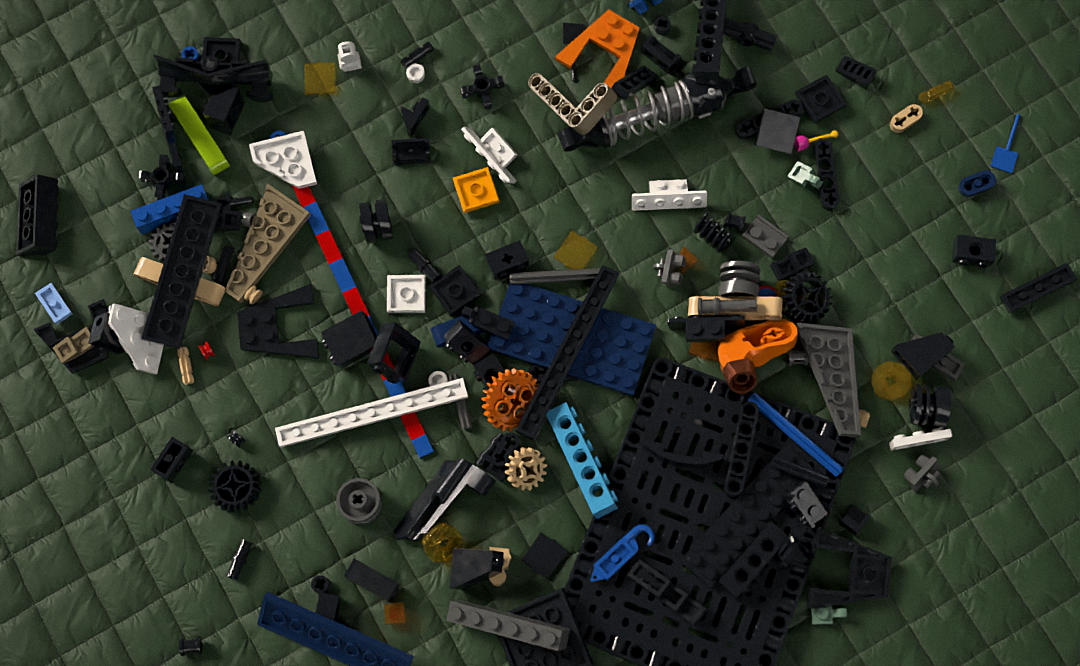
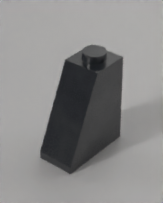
M941 332L897 344L891 352L912 376L918 380L949 354L955 346L953 345V340Z
M453 548L449 588L465 590L502 573L504 552Z
M354 558L344 574L348 581L388 602H391L392 599L395 600L400 592L397 582Z

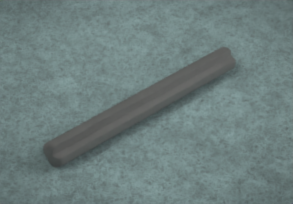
M601 268L511 273L509 279L510 284L595 280Z

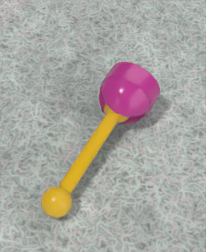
M834 130L830 134L811 139L803 135L796 136L794 145L797 151L807 149L810 142L829 137L836 138L838 132Z

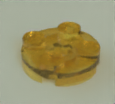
M886 361L873 372L871 384L877 396L887 401H893L902 398L909 391L911 374L903 365ZM893 377L896 385H888L886 378Z
M440 522L429 530L422 539L425 554L433 562L447 563L452 561L453 548H462L460 545L463 539L459 530L453 525ZM447 539V540L445 541V544H446V545H445L444 547H443V546H439V544H440V542H441L442 540Z

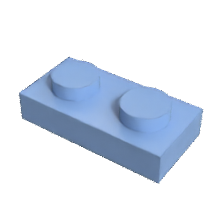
M49 283L35 293L56 325L73 314L52 283Z

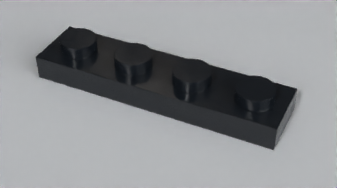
M643 65L616 81L611 89L619 97L628 99L654 83L659 75Z
M1065 263L1001 295L999 298L1008 313H1012L1076 281L1077 278L1068 263Z

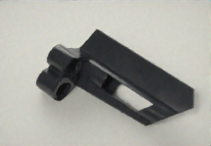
M459 458L457 461L445 460L394 530L395 539L397 541L402 539L412 542L420 541L429 533L465 487L468 489L470 487L478 495L486 496L496 480L465 459Z

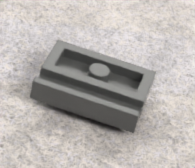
M759 214L742 234L743 239L771 259L789 237Z

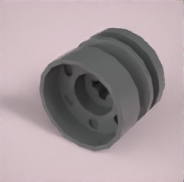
M729 261L721 264L719 279L722 283L719 285V296L759 297V286L756 283L760 280V267L757 264L747 261Z

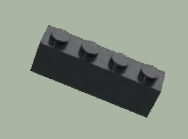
M37 174L19 184L17 256L47 255L56 250L57 212L59 208L57 204V195L59 193L58 179Z

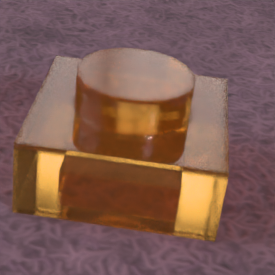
M404 602L384 604L386 625L406 623Z

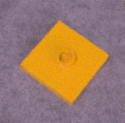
M488 167L453 177L464 213L500 203Z

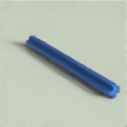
M757 393L751 394L748 401L755 402L762 414L834 476H838L843 471L841 465Z

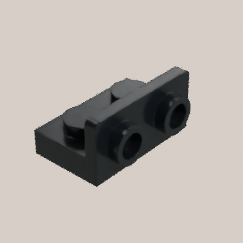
M802 481L785 494L788 499L787 505L792 511L797 512L799 515L797 519L803 527L814 529L816 527L815 523L828 514L806 481Z

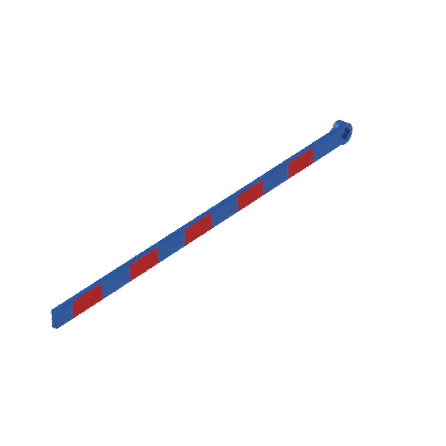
M276 131L271 134L270 139L286 134L282 131ZM292 185L301 206L311 214L308 221L352 315L359 311L365 312L378 336L373 321L309 186L298 189ZM386 351L383 362L395 369ZM381 375L391 397L406 393L401 382L397 384L390 383L386 380V377ZM413 412L400 416L419 458L433 453L434 451L416 413Z

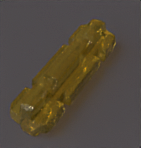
M948 80L943 85L940 84L929 89L928 92L920 93L919 100L923 104L927 103L930 99L933 100L944 95L945 92L952 91L954 85L952 81Z

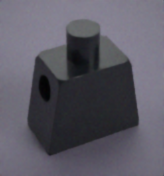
M108 306L106 313L96 316L88 344L115 354H121L125 350L120 344L117 334L108 324L112 307Z

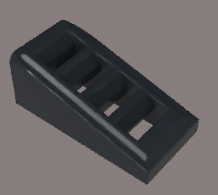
M844 56L835 72L867 90L878 70ZM848 63V68L844 70L843 67ZM852 67L856 68L853 73L849 72ZM858 71L862 72L860 76L856 75Z

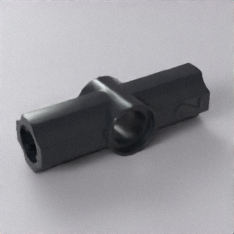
M725 18L723 35L737 39L740 44L747 47L754 45L772 51L777 35L760 30L754 23L745 22L743 24Z

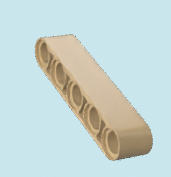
M141 257L133 275L141 280L157 285L163 264ZM201 278L195 299L218 307L226 288Z
M695 296L689 298L688 318L693 316L704 318L715 315L714 313L698 315V298L714 299L718 297L720 300L757 299V312H720L719 316L730 317L736 314L744 316L745 320L782 319L783 299L780 297Z

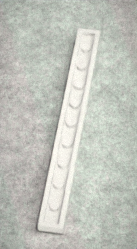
M463 378L277 427L275 430L280 448L466 399L468 394Z

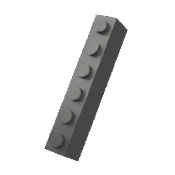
M460 599L450 601L446 621L556 651L566 649L570 632L569 628Z

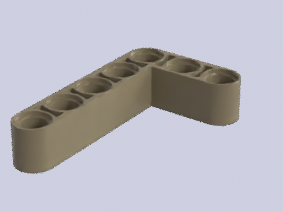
M533 74L528 81L529 87L570 127L581 135L587 134L617 100V94L605 83H599L576 107L541 74Z

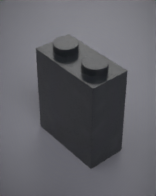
M359 311L321 332L324 337L322 342L330 350L332 363L341 368L371 354L377 339V334L371 321L363 311Z

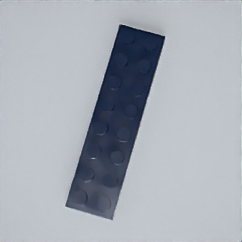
M269 592L263 597L257 625L349 666H411L414 656Z

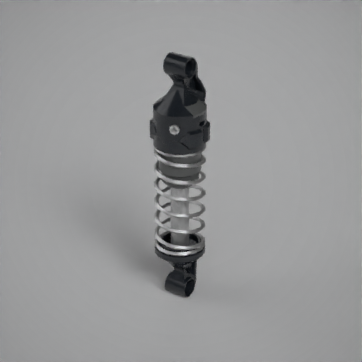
M750 67L739 69L732 79L719 75L718 85L695 84V76H692V73L685 75L684 79L679 80L678 83L675 82L672 87L665 89L661 86V92L655 94L654 97L648 91L647 96L650 102L648 105L641 107L639 99L635 95L634 102L637 108L627 111L625 102L621 100L620 104L623 113L614 116L612 108L608 110L610 118L604 115L585 135L579 134L572 127L560 130L557 135L564 152L573 151L581 146L594 148L602 146L606 149L616 144L617 132L622 139L628 141L631 129L636 135H643L644 124L649 130L655 132L658 121L663 126L669 127L671 121L681 123L685 117L690 119L698 118L699 120L711 115V112L722 109L725 102L733 94L749 91L757 86V82ZM654 118V128L648 124L647 120ZM641 123L640 133L634 127V125ZM627 128V137L623 135L621 129Z

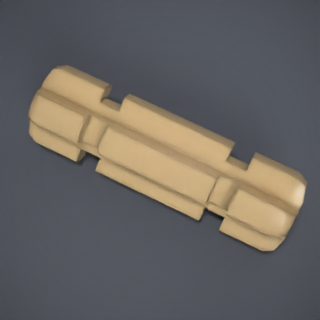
M182 347L180 350H177L178 357L180 358L179 364L181 374L183 375V383L189 385L194 383V377L191 374L193 372L191 361L188 357L189 351L187 347Z

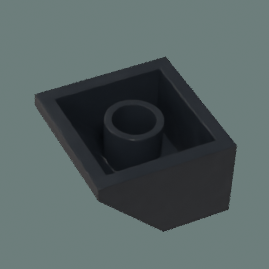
M235 87L213 96L204 105L203 115L211 129L228 135L232 134L245 105L239 89Z

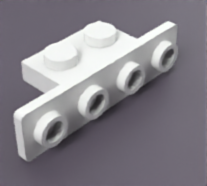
M463 127L461 129L465 133L464 137L476 146V151L481 156L486 157L488 165L500 173L499 177L503 182L514 184L517 181L506 167L518 154L495 128H491L481 139L470 127Z
M687 180L649 181L650 193L632 194L633 211L707 207V191H688Z

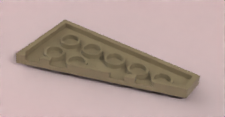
M268 183L265 188V195L260 200L257 215L254 216L245 238L244 248L237 258L236 268L232 271L225 289L227 294L240 303L243 302L248 289L258 283L311 216L310 212Z

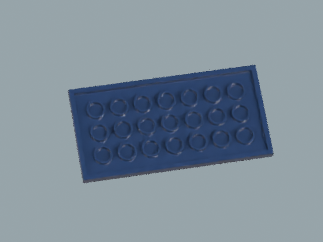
M509 284L499 315L516 323L508 341L491 335L488 343L489 351L548 369L583 301L528 284ZM602 308L568 375L633 397L656 324Z

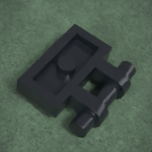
M499 432L496 437L490 440V445L486 450L479 454L480 457L475 463L482 467L485 462H488L490 465L486 471L502 483L508 475L505 471L509 470V467H495L491 460V454L504 436ZM509 440L507 442V450L511 444L515 445V443L512 440ZM503 451L500 456H496L497 463L505 461L504 454L506 452Z

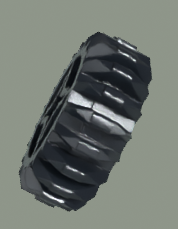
M805 271L803 274L799 272L796 273V276H791L790 281L785 283L787 288H783L782 291L786 295L781 298L786 300V303L782 306H788L786 313H792L791 318L796 319L798 317V322L805 321V323H810L811 321H818V318L824 317V313H828L829 309L827 306L832 305L828 299L833 297L828 294V291L832 288H826L828 281L822 282L823 276L816 277L815 272L809 273ZM802 282L809 283L814 288L809 289L807 286H804ZM805 305L807 309L810 308L812 312L804 311L800 308V306Z
M233 460L230 461L229 467L226 463H223L224 469L221 470L217 467L218 475L214 473L211 475L215 481H209V484L214 486L208 489V492L214 493L210 498L211 500H216L215 506L221 505L220 509L222 511H225L227 507L229 513H232L234 508L236 513H240V507L247 511V504L252 507L254 506L253 498L259 500L255 493L262 492L260 488H256L262 485V482L257 480L260 475L258 473L254 474L256 469L254 467L250 468L249 463L243 465V462L240 460L237 462V465H235ZM237 472L246 474L250 481H239ZM229 475L228 482L222 484L224 478ZM236 482L239 488L234 491L231 487ZM249 490L247 495L241 499L242 492ZM221 492L231 493L234 502L224 500Z

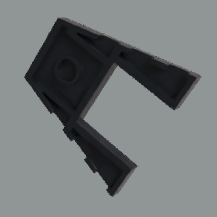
M160 86L152 87L175 173H183L175 144L176 139L173 131L175 126L173 119L170 118L172 117L170 107L166 104L168 103L166 93L161 92Z
M306 285L238 311L240 349L242 351L276 353L277 355L285 354L319 359L317 339L279 343L276 309L314 304L312 285Z
M814 528L813 548L851 552L848 592L809 588L807 608L889 597L891 556L821 528Z

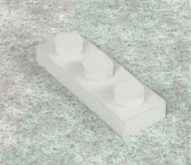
M943 427L932 429L930 433L918 431L909 437H906L905 434L894 436L889 445L891 451L946 441L952 437L950 429L944 430Z

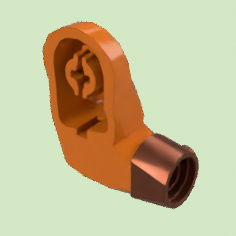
M786 319L768 320L761 324L741 328L726 335L725 341L719 342L718 356L721 371L733 392L746 394L751 391L757 384L755 367H760L771 359L794 348L797 342V327L793 322Z

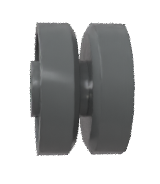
M362 478L350 479L344 483L338 490L336 498L337 508L344 518L357 525L369 524L374 521L381 513L383 505L382 497L375 485ZM361 499L363 502L359 504L357 501Z

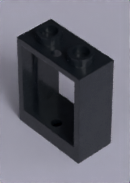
M396 322L382 324L367 364L373 368L374 372L386 377V380L390 383L406 382L421 341ZM391 339L403 347L395 369L383 362Z

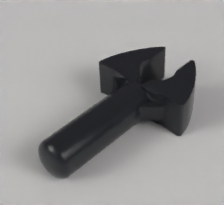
M228 192L222 195L217 202H228L226 206L221 207V211H232L235 206L252 204L254 199L252 196L232 199Z

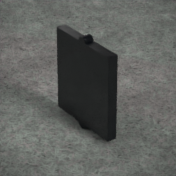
M540 533L521 561L532 568L533 572L539 573L548 580L567 553V550L557 544L556 540H551L543 533Z

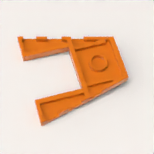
M608 9L558 53L555 60L571 69L587 43L591 41L619 58L604 81L605 84L612 88L616 81L625 76L640 27Z

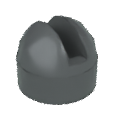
M245 212L242 214L244 216L243 220H241L242 224L250 227L256 213Z

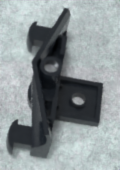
M204 37L201 61H194L193 58H175V61L154 54L159 69V86L161 92L166 93L167 98H175L182 94V90L176 88L177 82L189 81L191 83L193 81L194 83L198 82L207 93L215 96L237 87V84H249L250 86L252 85V90L246 92L249 99L255 102H268L274 97L271 92H268V86H272L273 73L267 60L250 63V61H240L241 39ZM219 53L226 54L224 59H216Z

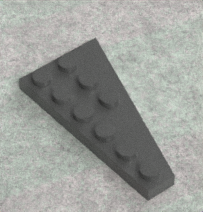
M797 323L795 326L797 327L798 336L839 436L858 438L861 435L852 328Z

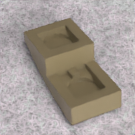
M86 326L73 337H66L53 347L61 363L64 364L94 347L88 344L91 334L90 327Z

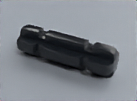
M426 42L422 45V48L419 47L408 54L409 57L405 56L401 59L402 66L407 69L412 63L415 64L424 58L426 53L430 54L433 52L432 44Z

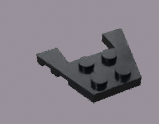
M104 299L88 305L93 321L96 316L107 312V305ZM50 322L34 329L36 334L56 356L57 354L53 347L66 337H73L82 330L80 329L58 339ZM94 346L82 355L64 363V365L74 374L109 359V353L107 350Z

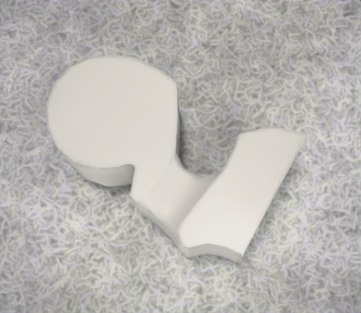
M353 42L340 43L338 45L339 54H337L340 69L344 72L361 69L359 53L356 52L355 44Z

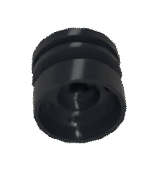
M914 384L908 402L910 423L917 425L920 421L921 425H926L928 418H930L932 426L946 427L951 411L950 388L948 386L935 385L930 394L929 385H923L921 388L920 384Z

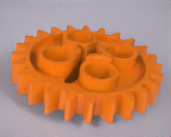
M515 368L512 369V372L505 369V375L498 372V379L492 377L493 384L487 383L489 390H483L487 397L481 398V400L486 402V404L482 405V408L487 410L484 412V415L489 417L487 421L493 423L494 427H499L502 431L506 429L512 432L513 429H517L539 387L538 384H535L537 379L533 378L531 374H525V371L521 369L518 372ZM509 385L508 391L505 392L506 386ZM526 390L525 396L522 397L523 391ZM503 403L502 409L498 411L499 405ZM519 409V413L515 416L516 410Z

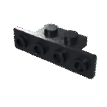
M736 314L730 317L713 315L704 318L693 316L692 318L673 317L672 319H667L670 330H686V342L725 341L726 328L746 327L745 317Z

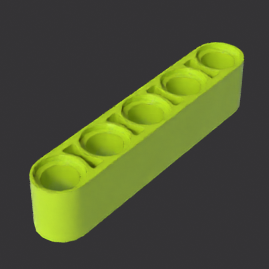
M185 95L168 103L212 174L215 176L230 167Z

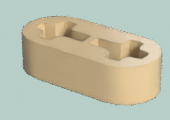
M912 104L894 115L890 121L891 130L901 133L917 123L923 114L922 108L919 105ZM911 111L917 112L916 116L912 115L911 117H908ZM904 120V122L902 123L901 126H900V125H897V126L895 125L896 121H897V122H900V121Z

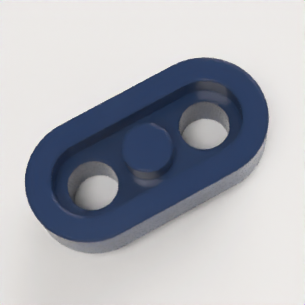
M984 170L965 177L959 183L958 190L964 197H972L990 190L996 182L995 175L990 171ZM965 186H968L970 191L966 190Z

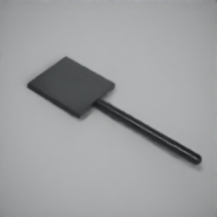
M563 23V44H570L584 31V24ZM575 63L572 66V81L576 80Z

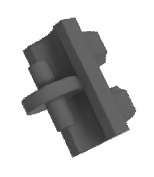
M668 249L666 259L661 258L660 264H654L653 269L658 271L657 277L662 278L661 282L666 285V288H672V285H680L682 283V274L675 272L676 267H684L686 258L683 255L676 254L674 250Z
M921 455L916 461V465L921 470L917 473L910 468L904 473V478L910 483L911 490L916 493L922 485L926 489L930 485L934 487L939 485V481L936 479L940 475L936 471L939 468L936 463L938 459L935 457L930 459Z

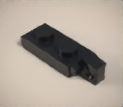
M464 306L461 314L462 317L469 319V323L473 325L472 327L506 341L509 340L516 323L478 307L472 309Z

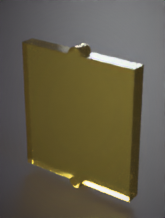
M319 61L318 63L304 64L305 95L319 94L321 96L322 94L336 93L335 62L321 63Z
M571 231L554 255V258L563 263L566 268L569 267L572 270L584 269L598 246L588 241L586 237H581Z

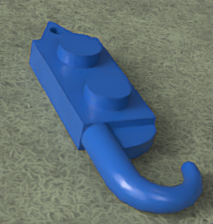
M644 524L634 527L593 565L594 570L590 582L608 580L638 551V545L634 538L639 533L647 532L650 537L647 544L651 545L655 538L653 530Z

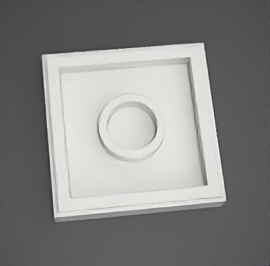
M387 275L388 314L426 312L425 275Z

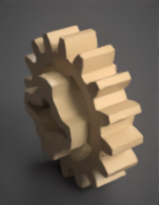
M522 447L521 452L515 450V456L508 457L511 462L505 464L509 467V470H506L505 473L510 475L507 480L512 482V486L524 491V489L531 490L532 486L538 487L537 482L544 481L541 476L547 474V472L543 471L547 464L542 463L545 457L541 456L539 451H534L530 447L528 449Z

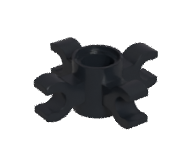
M480 64L473 66L476 78L474 84L460 87V92L463 99L476 94L477 97L482 98L485 110L492 108L489 96L491 90L505 87V82L502 75L489 80L488 77L483 76ZM480 85L487 86L485 89L478 88Z
M163 154L159 156V167L155 168L153 172L139 171L138 176L141 182H155L157 184L155 189L157 201L166 197V188H169L172 183L186 184L184 173L168 172L170 158H168V155ZM166 175L165 179L159 180L160 176Z

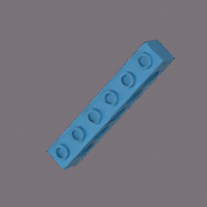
M565 402L549 410L546 416L592 514L598 519L618 509L615 503L618 501L615 492L613 490L610 491L607 486L610 482L606 474H602L599 469L602 465L598 457H593L591 453L594 448L590 440H585L583 436L586 432L582 424H578L575 419L578 415L574 407H569ZM566 423H571L568 429H563ZM574 439H579L577 445L571 446ZM582 456H587L585 462L579 463V459ZM594 472V478L587 480L588 474ZM602 489L603 494L600 497H595L596 491Z

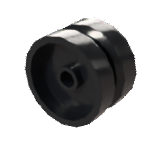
M386 199L375 201L376 212L374 213L370 202L359 203L360 222L366 243L377 242V230L380 231L381 238L384 241L393 239Z

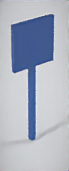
M1020 114L1016 115L1006 149L996 147L990 167L1012 174L1018 153L1010 151Z

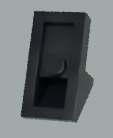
M423 97L420 102L417 101L412 111L400 106L406 130L410 137L413 136L430 109L429 100Z

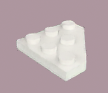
M304 131L249 144L255 165L298 189L317 184Z
M112 304L108 324L117 334L125 352L131 357L134 367L142 372L157 374L163 345L141 339L149 313Z

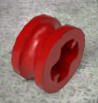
M207 341L204 345H199V349L206 360H209L210 356H215Z

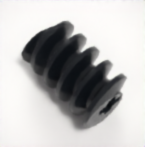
M706 212L697 222L694 233L701 232L700 238L706 237L705 242H712V248L718 246L717 252L721 253L734 242L736 236L730 239L731 232L729 231L724 234L726 227L718 229L720 222L718 221L713 224L714 217L707 219L708 212Z

